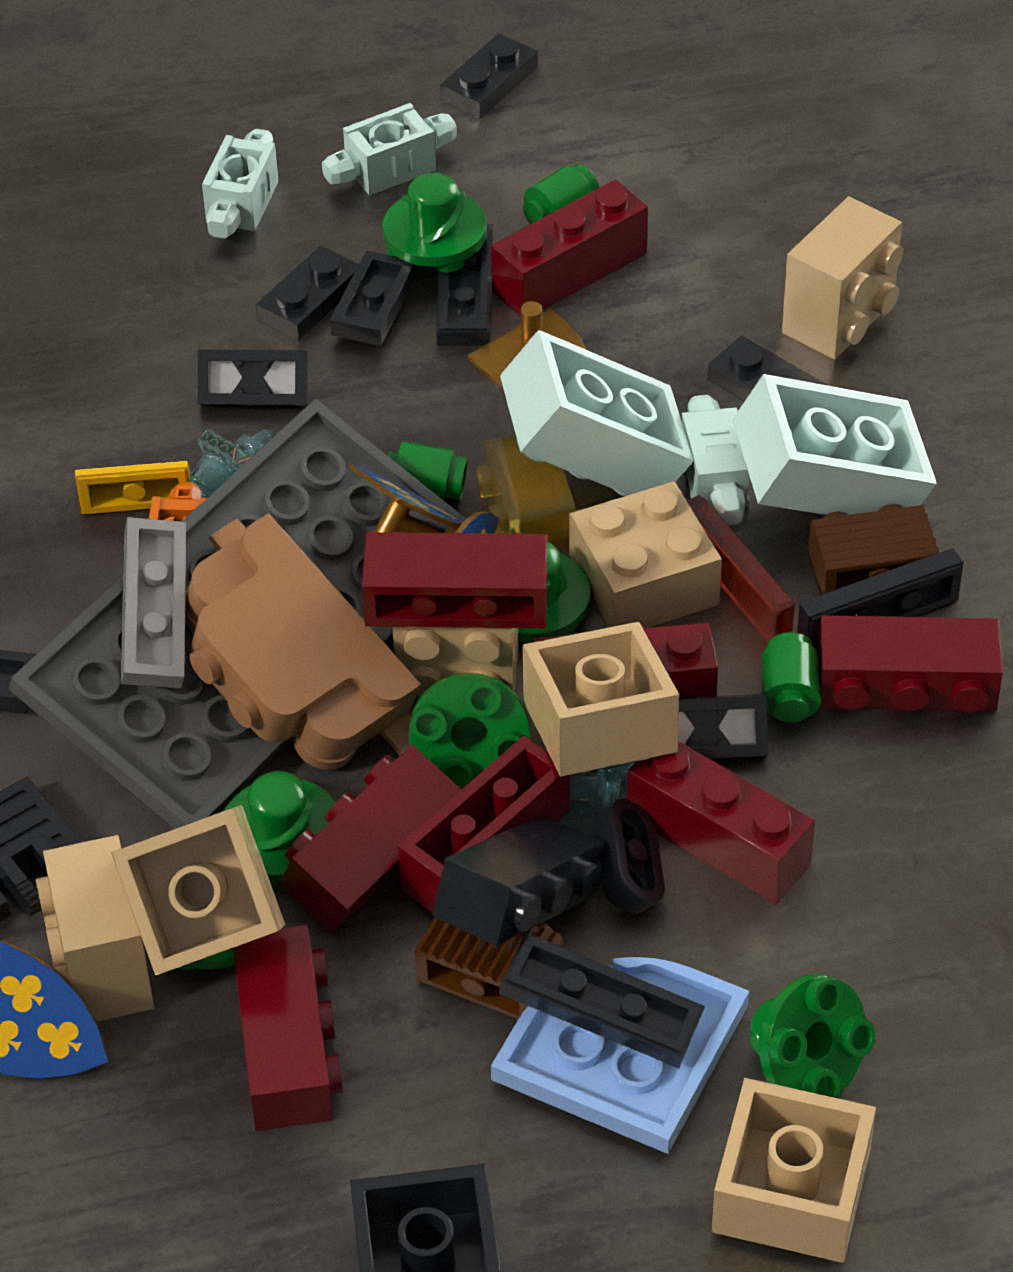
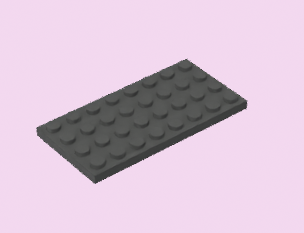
M315 398L181 521L186 522L185 590L190 584L195 567L201 561L219 551L209 540L211 534L235 519H238L247 528L250 524L269 513L364 619L362 579L366 532H373L391 498L348 468L350 463L358 465L425 498L463 520H466V518ZM413 510L409 513V515L439 528L440 533H444L450 527ZM122 576L11 677L9 690L176 829L219 813L293 739V736L283 742H269L260 738L251 727L245 728L237 722L224 696L213 684L205 683L195 673L190 662V645L194 633L186 625L184 680L181 689L121 684ZM371 627L386 645L393 639L392 627Z

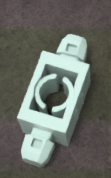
M408 103L344 127L345 150L343 149L326 157L322 162L323 175L330 185H340L357 180L370 196L417 178L420 175L436 170L435 149L452 142L457 137L456 123L449 114L443 113L427 117L423 120L414 110L413 105Z
M254 129L244 139H237L231 135L225 136L202 183L208 232L213 237L225 239L233 234L237 228L250 231L256 230L279 182L275 143H273V136L268 130Z
M709 395L694 396L688 403L687 412L682 413L681 420L694 458V462L684 472L694 512L711 510L714 519L723 526L737 525L742 522L745 507L750 504L748 496L750 476L732 420L738 410L737 407L720 409L718 402Z

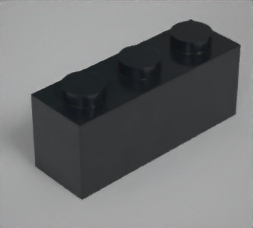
M542 814L447 857L432 916L498 946L534 926L559 915L567 909L590 899L598 889L602 879L603 869L599 865L604 842Z

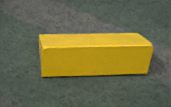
M188 461L75 470L81 514L150 509L152 497L168 499L170 491L179 482H192Z

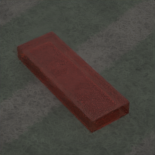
M701 495L686 500L722 558L720 587L767 643L776 635L793 632L795 603L704 497L702 498Z

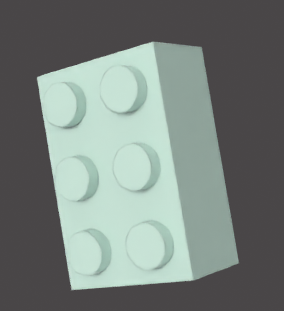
M541 330L535 333L500 375L520 452L534 461L547 462L569 471L579 479H590L614 489L622 496L631 495L669 482H676L694 462L671 386Z
M763 374L732 419L757 503L761 505L823 515L837 511L850 515L878 511L880 508L890 504H899L903 507L921 505L937 484L908 400Z

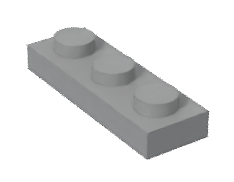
M127 517L124 529L121 684L180 689L182 687L185 661L186 522Z

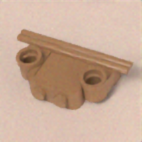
M269 513L250 524L247 528L238 519H235L211 534L209 540L219 551L204 559L195 567L190 584L185 590V625L194 633L190 645V662L198 677L207 684H213L228 701L229 709L237 722L245 728L251 727L260 738L269 742H283L293 736L294 747L298 755L306 763L320 769H336L346 765L354 757L358 747L379 733L399 756L410 747L409 724L411 714L409 712L421 683L372 628L365 626L364 619Z

